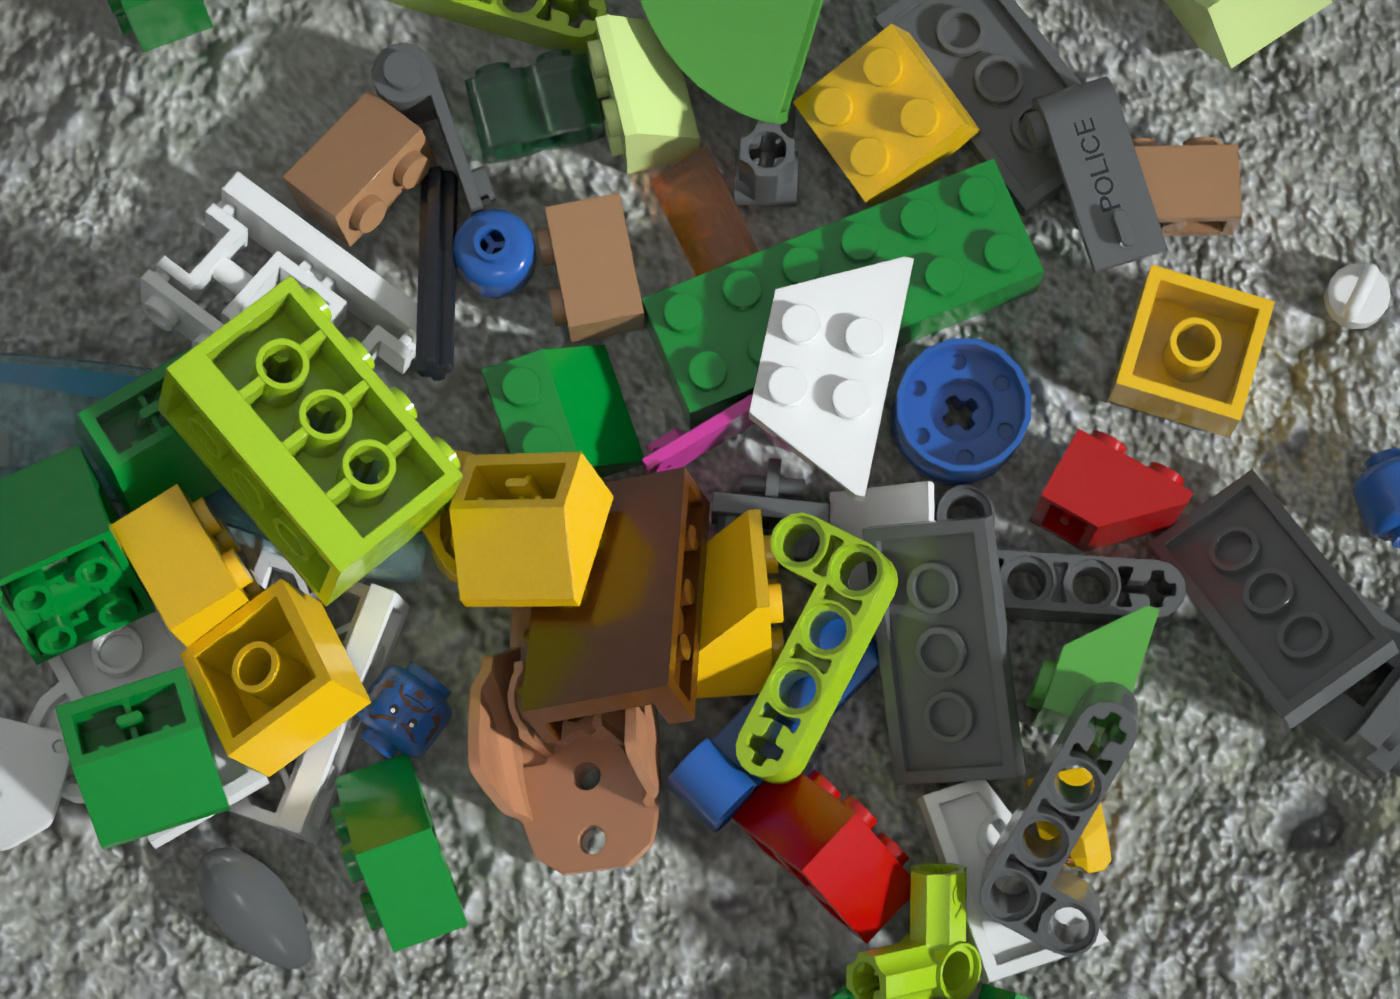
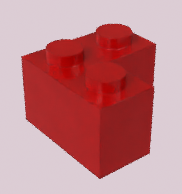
M812 769L807 776L801 773L796 779L785 784L776 785L765 781L731 818L766 856L799 880L832 918L864 943L868 944L910 898L911 876L903 867L909 860L908 855L884 833L880 832L876 836L871 829L878 821L870 811L851 795H848L842 802L838 800L841 797L840 792L815 769Z

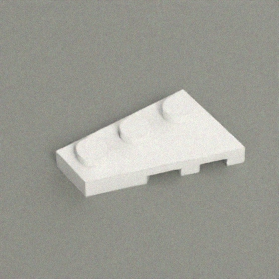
M966 781L920 797L917 801L939 862L967 867L966 938L968 943L977 949L981 957L982 969L980 977L982 982L989 984L1068 957L1056 954L999 924L985 913L981 905L980 888L986 860L1012 817L1010 811L987 781ZM1004 876L995 882L997 888L1008 894H1019L1028 888L1023 880L1015 876ZM1072 907L1059 909L1053 914L1055 919L1066 925H1077L1086 919L1080 910ZM1100 929L1096 942L1091 948L1109 942Z

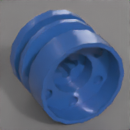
M950 338L926 348L907 367L891 407V434L901 457L919 475L943 485H971L993 476L1013 456L1021 444L1031 420V390L1021 367L1002 348L977 338ZM951 404L957 411L967 407L972 412L967 422L969 430L965 431L959 424L948 427L944 423L949 412L948 405Z

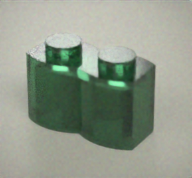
M569 49L550 50L540 54L535 59L536 63L527 67L512 68L511 64L507 62L491 63L480 67L475 71L474 77L465 80L466 97L482 164L516 160L541 151L568 148L604 137V122L587 54H572Z

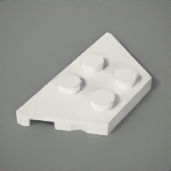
M901 257L775 289L751 401L749 419L772 437H779L792 448L794 454L812 468L815 466L841 485L847 495L858 501L864 502L914 258Z

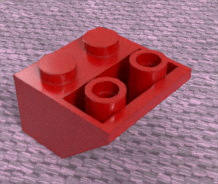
M1078 428L1044 488L1029 522L1081 551L1087 552L1169 529L1174 525L1194 492L1182 486L1184 482L1183 477L1171 468L1157 462H1150L1146 466L1126 455V446L1113 436L1098 430H1093L1091 435Z

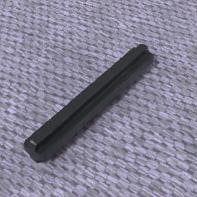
M440 166L429 169V174L421 181L415 368L420 377H431L433 381L444 380L446 374L454 369L456 263L452 249L457 232L458 177L453 171H443Z

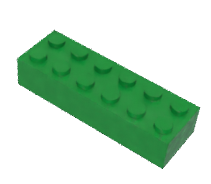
M994 158L642 298L646 327L689 429H694L753 394L775 289L901 257L914 258L896 348L1037 292L1044 270Z

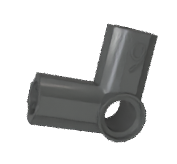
M794 103L792 104L787 123L780 125L764 123L741 114L739 149H735L734 206L796 207L798 151H795L794 140L796 106Z

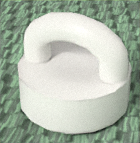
M1358 263L1349 264L1335 273L1327 284L1324 301L1329 315L1338 324L1350 329H1362L1371 326L1379 320L1388 308L1391 295L1389 284L1383 274L1379 272L1377 265L1373 263L1367 265Z

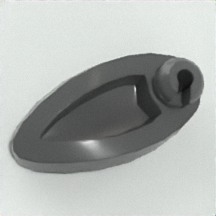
M217 848L206 853L199 861L196 881L205 906L225 935L242 949L267 963L288 969H298L306 965L311 957V940L307 925L295 899L283 881L266 865L251 855L234 848Z

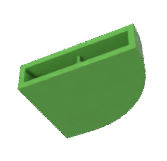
M640 0L649 23L662 46L678 67L697 86L717 101L743 115L764 123H776L779 125L787 123L824 0Z

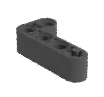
M969 484L958 485L948 490L940 499L935 520L947 519V512L955 506L964 505L971 507L979 516L993 515L995 527L994 503L981 488ZM997 549L1006 619L1107 625L1146 605L1150 606L1149 596L1134 594L1142 592L1148 581L1156 583L1157 593L1167 595L1157 607L1160 610L1154 627H1159L1168 622L1184 602L1186 594L1185 579L1180 571L1168 562L1150 559ZM1018 572L1032 574L1041 585V595L1033 600L1019 599L1009 589L1008 578ZM1083 576L1097 579L1105 591L1104 601L1092 605L1083 603L1073 592V580ZM1120 578L1126 580L1122 592H1131L1123 601L1122 607L1116 605L1121 590Z
M1100 682L1089 687L1082 695L987 858L983 869L980 901L985 913L999 924L1063 956H1078L1088 951L1096 942L1099 933L1100 900L1097 892L1085 880L1064 870L1062 866L1135 744L1138 735V703L1133 693L1124 685L1115 682ZM1110 712L1117 713L1119 715V723L1111 721L1106 726L1100 737L1099 748L1093 743L1097 718L1105 719ZM1077 765L1087 769L1093 778L1082 786H1072L1062 781L1058 773L1067 766ZM1036 821H1046L1055 825L1059 829L1060 834L1051 840H1039L1031 836L1026 828ZM1004 876H1015L1023 880L1028 888L1019 894H1008L997 888L995 882ZM1072 907L1085 914L1086 919L1077 925H1066L1055 919L1053 914L1059 909Z

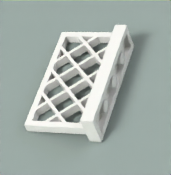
M264 550L261 551L253 572L265 590L268 587L273 571L276 570L295 577L301 591L322 602L314 592H311L310 587L284 557ZM357 582L343 593L360 599L351 622L335 629L340 641L344 639L342 645L367 692L388 665L410 605L393 590L371 583V586ZM356 713L296 757L292 773L288 765L279 770L286 788L276 813L255 806L251 794L241 799L242 801L231 805V809L227 811L287 832L296 838L317 845L328 819L330 807L333 806L338 793L334 778L345 775L364 723L358 718Z

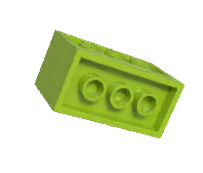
M290 275L166 368L158 410L322 603L328 606L445 513L463 478V474L458 470L461 465L453 449L438 436L432 439L415 420L418 415L410 399L395 386L389 389L372 370L375 368V364L367 349L354 337L346 339L330 321L332 314L324 299L311 287L303 289Z

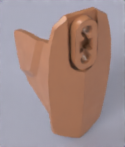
M512 607L510 648L495 655L482 657L481 669L470 687L468 764L471 774L504 815L518 819L523 824L534 857L541 863L564 876L632 867L653 846L659 819L662 774L657 708L654 704L563 720L561 741L547 744L532 725L523 720L518 709L517 690L524 683L526 664L523 635L525 630L530 627L532 607ZM600 770L601 775L598 784L593 789L585 790L583 787L585 775L589 771ZM594 828H599L600 831L605 833V845L599 852L590 854L588 842L594 835Z

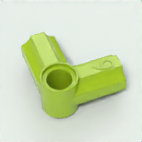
M922 863L911 866L910 933L900 943L858 952L856 960L846 966V988L852 992L855 999H931L936 997L966 999L973 993L980 980L982 965L977 949L971 944L966 943L967 867L953 863Z

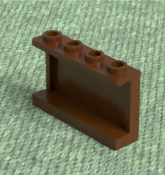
M686 467L604 483L614 497L580 606L531 608L530 627L525 630L523 635L526 664L524 683L517 690V704L523 720L530 723L547 744L561 741L563 720L651 704L657 707L670 725L694 721L710 502Z

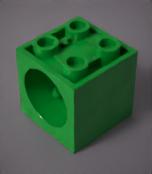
M80 444L0 479V607L36 665L156 612L150 595L127 557L111 525L121 519Z

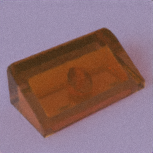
M707 146L694 151L650 180V185L695 277L759 252Z

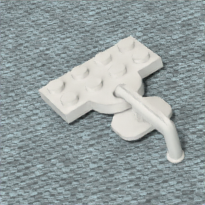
M156 606V612L49 659L48 662L59 682L38 700L27 724L0 717V851L11 849L48 828L55 818L61 797L74 803H85L71 767L55 710L56 706L182 666L186 670L179 654L187 647L168 629ZM197 693L228 802L231 806L270 782L266 775L227 756ZM214 815L147 837L152 846L157 849Z

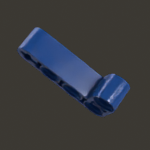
M831 620L821 629L819 643L822 649H833L839 646L845 639L847 630L844 620ZM873 638L833 715L880 668L877 642ZM812 677L801 678L791 687L789 702L792 708H803L814 698L816 685ZM759 694L712 740L707 738L701 742L668 778V789L713 833L720 831L732 819L731 817L765 782L750 774L741 766L736 756L735 746L739 732ZM778 713L775 719L778 723L785 725L795 732L799 724L794 723ZM766 741L762 746L761 753L769 759L778 761L782 756L783 749L779 748L776 744Z

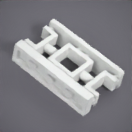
M238 171L221 188V201L217 205L213 203L205 211V228L221 239L190 274L164 255L156 264L155 272L147 270L140 278L142 309L147 317L163 330L171 331L173 328L192 341L193 348L291 275L303 289L311 287L324 299L332 314L330 321L336 328L346 319L347 310L373 328L361 342L371 355L373 361L379 356L397 371L404 374L411 366V360L416 358L417 303ZM248 236L273 254L254 277L233 262L248 245ZM215 280L236 295L221 312V322L195 303Z

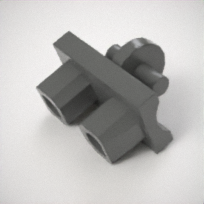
M769 458L767 476L742 473L740 492L765 494V497L713 492L711 523L717 524L716 533H719L744 512L754 509H761L763 529L773 530L781 519L795 513L810 514L827 522L829 504L778 499V496L803 498L805 480L780 477L782 459ZM805 534L798 539L793 549V558L796 562H804L814 557L819 540L818 534Z

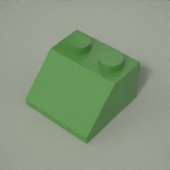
M1146 605L1065 644L1054 661L1044 658L1040 669L1036 672L1026 701V706L1037 709L1031 726L1059 736L1082 695L1089 687L1100 682H1115L1124 685L1133 693L1160 609ZM1110 712L1105 719L1097 718L1093 743L1099 748L1100 737L1106 726L1111 721L1119 723V715L1117 713Z

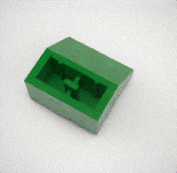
M190 348L77 413L74 429L127 514L176 484L181 487L193 502L201 497L205 499L224 488L158 410L166 368L189 352Z
M184 666L55 707L72 770L103 850L231 809L197 693Z

